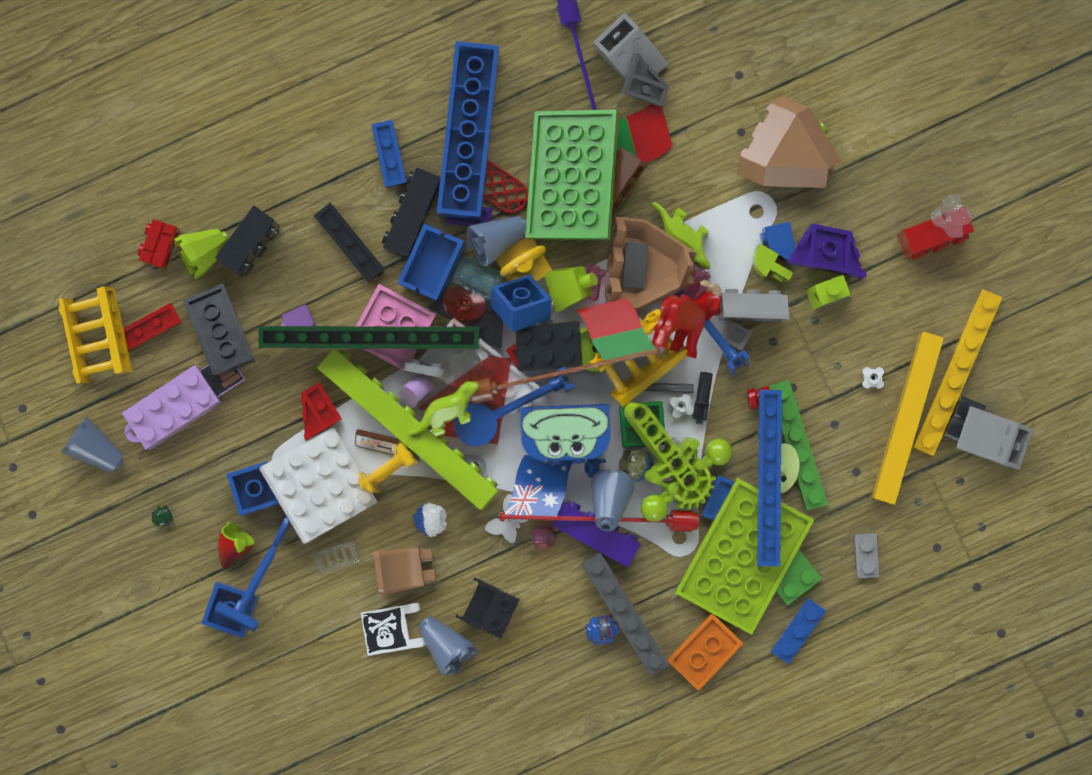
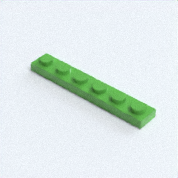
M787 380L770 385V390H782L781 431L785 443L792 445L799 455L800 470L797 482L806 511L828 505L790 381Z

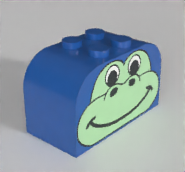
M609 404L531 406L520 408L522 445L526 453L536 460L549 461L550 465L563 464V460H571L572 464L585 463V459H593L602 455L608 448L610 442Z

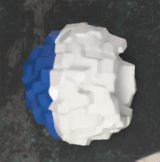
M427 503L421 505L413 515L416 528L425 536H436L447 527V522H445L447 514L441 506Z

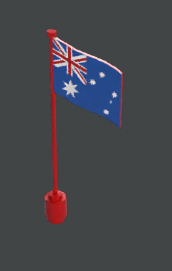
M524 455L518 467L513 495L506 513L500 512V521H505V519L595 521V517L557 516L565 497L569 471L572 466L571 460H563V464L550 465L549 461L536 460L529 455ZM671 510L670 514L666 515V518L653 523H666V527H670L671 532H692L698 529L699 516L698 513L692 510ZM621 517L620 522H651L645 518Z

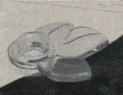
M959 194L945 197L941 206L937 207L932 214L933 223L940 228H944L947 235L953 238L963 237L962 226L969 224L974 218L969 208L961 206V196ZM942 213L945 215L946 220L942 218Z

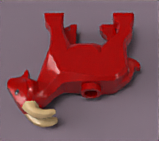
M707 280L701 281L700 285L705 286L706 291L695 301H693V297L681 294L680 298L673 295L667 297L662 302L660 318L654 327L651 343L657 347L679 353L687 337L686 356L696 359L697 344L704 328L705 319L710 320L712 316L720 314L722 300L720 286L715 283L711 284ZM674 331H676L672 344L669 348L668 340L671 334Z

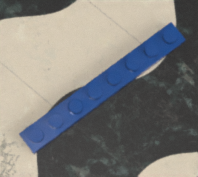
M759 390L757 566H780L782 390Z

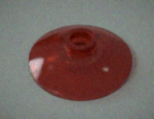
M454 285L448 288L443 296L445 310L458 320L473 321L481 317L485 311L486 303L484 297L471 286Z

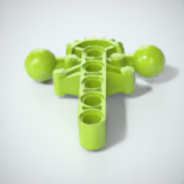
M636 402L627 404L624 409L625 418L657 460L652 468L646 471L644 478L646 481L661 486L664 491L660 495L654 494L644 498L641 503L643 517L651 522L664 519L668 513V505L673 500H676V508L683 509L684 507L687 510H690L692 506L695 508L699 507V502L706 503L704 497L711 496L708 491L715 488L711 481L716 480L714 476L710 475L709 469L713 465L720 466L730 461L733 452L731 445L724 439H714L706 446L705 456L699 459L697 455L700 446L699 440L686 437L676 445L646 405ZM639 408L640 415L637 418H635V410ZM652 425V432L648 435L647 428ZM662 442H664L665 447L663 451L660 452L659 446ZM677 459V465L675 468H672V461ZM689 475V482L685 485L684 479ZM667 477L671 478V480L664 481Z

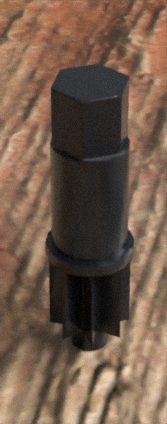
M700 372L697 397L694 403L693 419L696 420V424L702 425L703 421H707L710 405L709 398L713 374L709 372Z

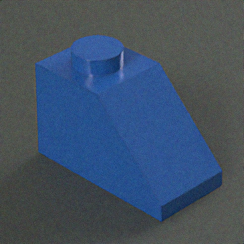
M790 221L764 227L762 233H760L761 244L779 254L778 258L787 263L796 248Z

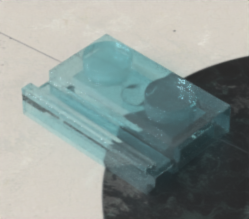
M465 255L451 281L491 300L492 287L499 285L502 276L500 271L489 266L484 267L477 260Z

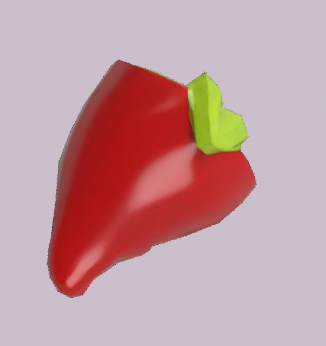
M228 522L221 529L218 538L219 559L224 569H228L234 561L247 554L254 545V539L247 532L239 529L240 525L233 524L232 522Z

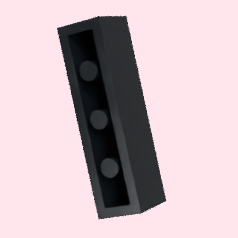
M417 167L415 172H410L407 179L408 189L406 192H402L398 201L401 206L398 212L394 211L390 223L393 224L390 232L386 231L382 239L385 250L406 259L409 258L439 188L441 177Z

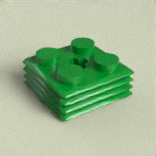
M663 402L640 403L646 405L665 429ZM627 404L624 407L620 405L622 447L646 446L625 418L624 409ZM639 408L635 410V418H637L640 415ZM652 425L647 428L648 435L652 432Z

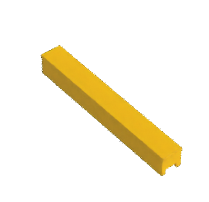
M924 331L918 336L871 498L893 505L896 503L944 337Z

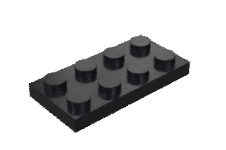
M223 283L183 300L215 378L255 361Z

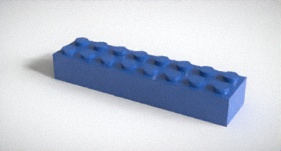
M456 41L437 206L439 217L478 221L482 219L500 55L498 45Z

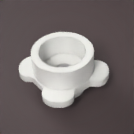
M866 367L863 369L864 381L862 385L864 388L876 387L880 389L884 386L882 381L884 370L881 367L876 369Z
M688 394L670 399L669 403L673 408L672 415L675 418L693 413V407L690 406V396Z

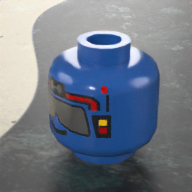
M609 615L592 617L589 623L586 624L588 641H592L594 645L613 643L615 635L619 634L617 621L613 622Z

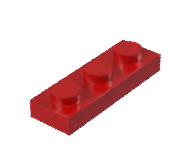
M172 303L123 328L128 352L182 323Z

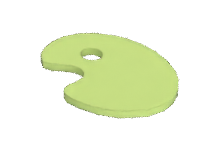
M781 443V476L785 475L787 478L785 482L781 481V493H785L794 485L798 478L800 460L796 449L792 445Z

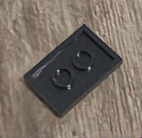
M579 321L534 325L516 331L518 371L583 365Z

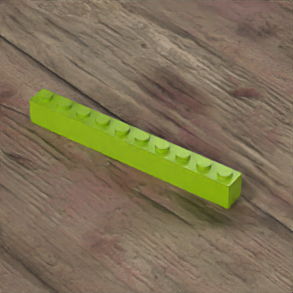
M334 348L317 368L477 508L483 511L500 492L496 489L498 484L489 476L486 479L479 473L482 470L473 462L470 465L463 460L465 455L457 448L451 450L447 446L449 441L442 435L436 437L430 431L432 429L430 425L422 432L410 436L409 431L415 429L421 423L414 417L416 413L407 405L403 408L398 404L400 399L391 391L388 394L381 388L384 385L375 377L372 380L365 375L368 371L359 363L356 366L349 361L352 357L343 349L338 352Z

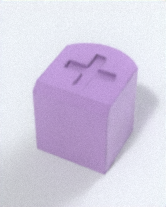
M418 374L399 391L398 395L413 409L429 396L434 387L425 375Z

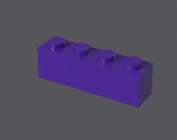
M570 500L569 503L564 501L557 516L595 517V514L591 511L588 513L581 511V506ZM554 520L552 526L626 567H629L641 545L637 542L639 539L637 536L630 532H627L626 535L619 532V526L611 531H603L597 527L595 521Z

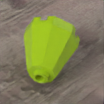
M212 229L181 235L174 239L175 247H181V250L178 252L190 274L194 273V278L197 280L204 276L218 261L215 257L229 238L224 231L220 232L219 229Z

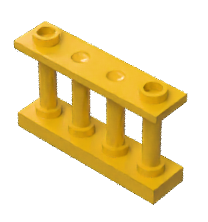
M115 287L97 288V297L76 303L71 298L59 299V312L63 318L73 365L72 374L76 384L91 383L89 375L113 369L115 374L133 372ZM95 306L101 307L102 317L100 319L78 324L77 311ZM105 327L107 335L105 340L86 345L82 344L81 332ZM105 348L110 349V361L87 366L86 353Z
M658 309L650 312L641 321L647 336L654 331V327L659 321L660 310ZM671 338L668 340L669 348L672 344ZM683 345L679 353L665 349L657 356L656 354L646 355L649 362L641 369H639L634 359L624 360L632 373V376L624 382L621 381L611 364L594 368L600 372L605 370L615 386V389L609 394L614 401L624 407L686 358L687 350H685ZM598 353L595 356V358L590 361V364L604 360Z
M400 443L394 447L396 450L395 457L370 475L364 472L358 473L357 475L360 479L357 482L364 491L369 490L370 493H379L380 489L377 485L403 466L413 468L419 464L411 450L405 444Z

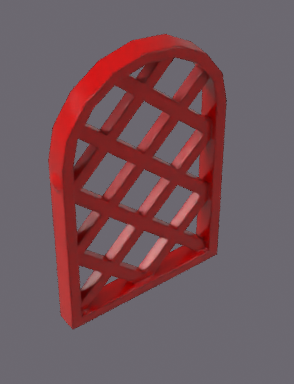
M488 160L489 173H486V176L490 175L492 183L485 184V187L492 186L493 193L485 194L484 192V199L506 213L520 211L528 200V192L525 185L519 179H516ZM491 165L499 171L492 172ZM501 173L502 181L494 182L493 174ZM503 173L509 176L511 179L504 180ZM513 182L514 189L506 191L505 183ZM516 182L519 183L523 188L517 189ZM503 184L504 191L496 193L495 185ZM525 190L526 198L519 199L518 191ZM515 192L516 200L508 201L507 193ZM505 194L506 202L498 203L497 195ZM494 196L495 203L487 197ZM524 201V204L520 207V202ZM517 202L518 209L510 210L509 204ZM506 204H507V209H508V210H506V209L500 207V205H506Z

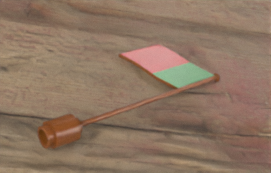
M627 298L578 309L576 311L584 320L593 345L604 361L497 385L496 381L493 382L491 378L475 381L478 382L479 388L471 396L469 403L477 404L495 400L496 395L499 394V389L656 353L659 355L661 350L657 346L654 347L645 334L638 314Z

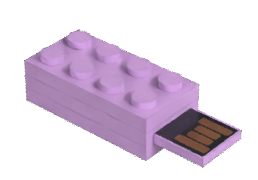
M209 364L202 369L194 365L122 413L128 422L125 428V435L129 441L134 443L141 442L146 450H151L223 403L219 397L246 379L239 369L215 378Z

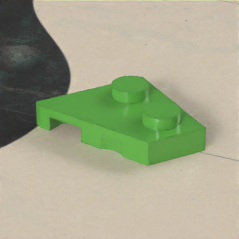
M798 549L776 590L786 605H789L822 580L800 549Z

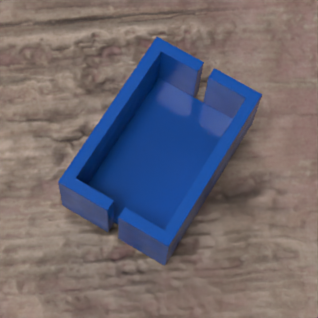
M424 224L397 283L405 289L421 294L423 297L441 304L467 244L461 239L447 233L444 234L442 231Z

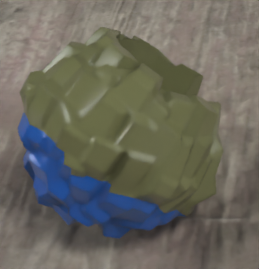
M643 449L635 451L625 450L619 460V470L630 475L634 482L643 481L645 479L644 474L653 466L649 453Z

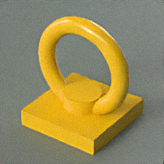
M526 238L520 240L496 259L501 269L500 275L506 277L508 281L531 275L536 282L544 278L543 273L552 271L544 257L546 248L544 246H537L534 240Z

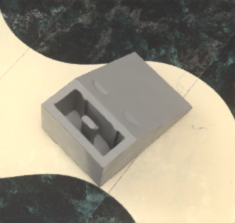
M626 13L622 14L593 42V48L624 80L626 79L634 53L640 54L645 63L657 72V75L669 64Z
M970 406L956 448L999 465L1020 470L1033 429Z

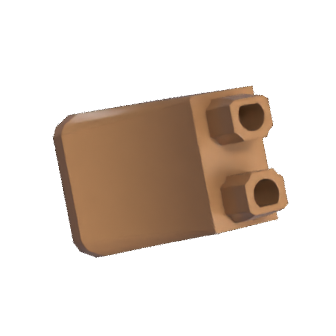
M420 547L375 551L374 562L379 595L422 587L425 584L436 581L435 569L423 571L422 562L433 561L432 549H420Z

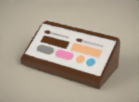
M360 429L356 430L355 446L394 455L396 453L394 447L400 444L398 438Z

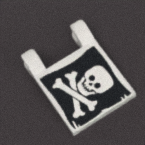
M419 603L361 613L368 656L426 645L423 637L409 639L405 616L407 613L420 611Z

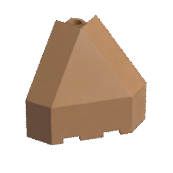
M785 96L771 102L766 109L768 112L766 119L763 123H758L751 135L752 143L748 149L744 148L740 154L738 175L762 186L826 188L827 180L834 173L833 166L840 163L841 160L810 107Z
M615 216L609 242H613L612 251L608 254L607 272L610 274L609 285H605L607 303L627 298L636 311H641L694 284L692 276L693 261L697 252L647 220ZM627 242L648 244L644 289L622 287L624 252Z

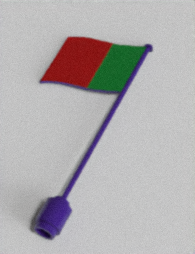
M557 0L558 5L556 7L561 26L566 27L567 30H572L592 110H597L575 29L582 22L577 0ZM650 104L619 120L617 151L622 147L645 164L666 153L672 147V142L663 108Z

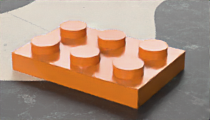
M711 613L673 652L667 661L699 691L744 643Z

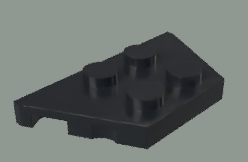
M466 280L446 293L441 304L434 301L428 306L429 309L450 321L455 318L465 327H480L481 339L498 349L502 348L503 321L491 307L492 294L472 282Z

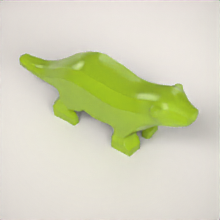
M653 202L652 206L662 216L664 231L697 252L693 263L698 268L710 269L711 265L705 255L703 236H707L709 231L701 225L695 232L683 222L682 219L686 218L687 213L682 209L677 208L671 218L663 207Z
M465 382L454 394L433 401L425 411L419 426L409 431V435H416L431 425L432 433L437 437L446 432L443 429L446 426L445 422H449L456 417L459 418L461 425L471 421V413L466 411L471 396L479 388L478 382Z

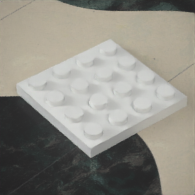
M334 428L259 468L303 544L378 503L373 493H370L369 490L364 491L357 482L360 479L357 475L360 471Z

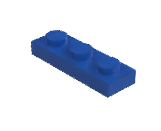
M393 120L371 124L385 187L389 188L407 184Z
M807 598L770 652L789 664L826 610Z

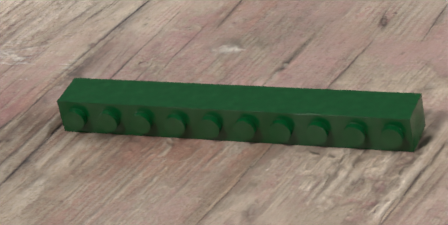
M258 326V348L480 349V327Z

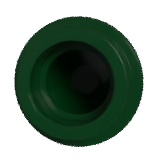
M167 505L163 507L158 506L152 512V522L156 526H169V523L174 521Z

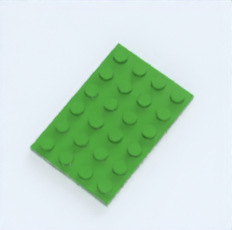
M618 110L535 111L526 239L610 240L619 123Z

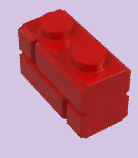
M152 219V222L146 225L144 235L147 236L145 243H141L138 248L137 255L140 256L139 260L166 270L175 246L174 239L178 237L180 229Z

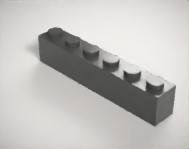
M599 552L581 563L649 675L653 676L669 666V663L602 554Z

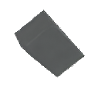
M631 242L625 244L622 287L644 289L648 244Z

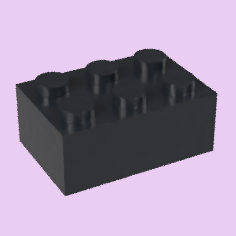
M253 205L215 258L241 278L244 274L247 276L254 267L252 263L257 257L261 258L267 250L265 246L269 240L273 241L279 234L280 230L278 228L280 225Z

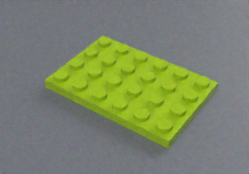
M736 478L675 593L752 635L812 526L814 519L781 502L780 566H757L758 489Z

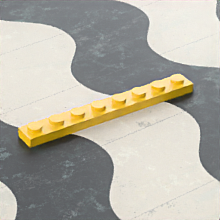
M981 289L913 448L934 456L1002 297Z

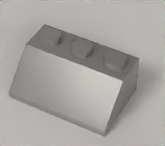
M725 289V293H721L722 300L719 320L785 322L789 320L787 295H781L782 291L770 290L768 294H760V290H747V293H738V289Z

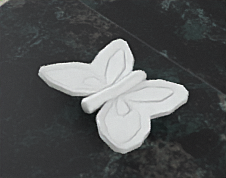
M508 494L503 502L505 513L512 498L511 494ZM495 518L487 523L485 530L490 534H502L508 542L514 543L517 535L516 528H520L519 523H525L528 520L505 519V521H500V519Z

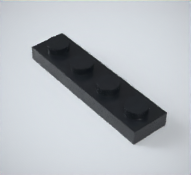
M331 202L314 215L368 283L385 270Z

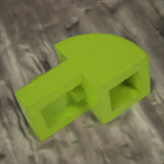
M759 244L752 258L756 273L763 279L768 273H771L770 277L780 283L782 281H789L793 272L775 262L779 254Z

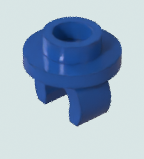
M587 459L584 470L589 478H593L594 474L601 471L599 465L606 463L605 459Z

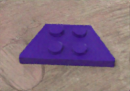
M818 224L808 226L787 264L861 279L866 277V271H862L858 259L861 257L858 249L855 247V239L852 232Z

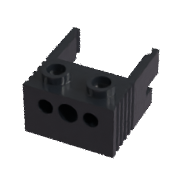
M474 577L473 581L478 582V587L463 616L456 614L455 617L501 639L520 598H516L512 594H508L504 590L501 591L500 588Z

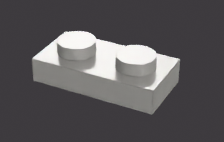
M877 533L854 535L856 578L879 577Z

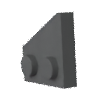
M634 53L621 93L663 107L669 88L668 84L657 76V72L645 63L640 54Z

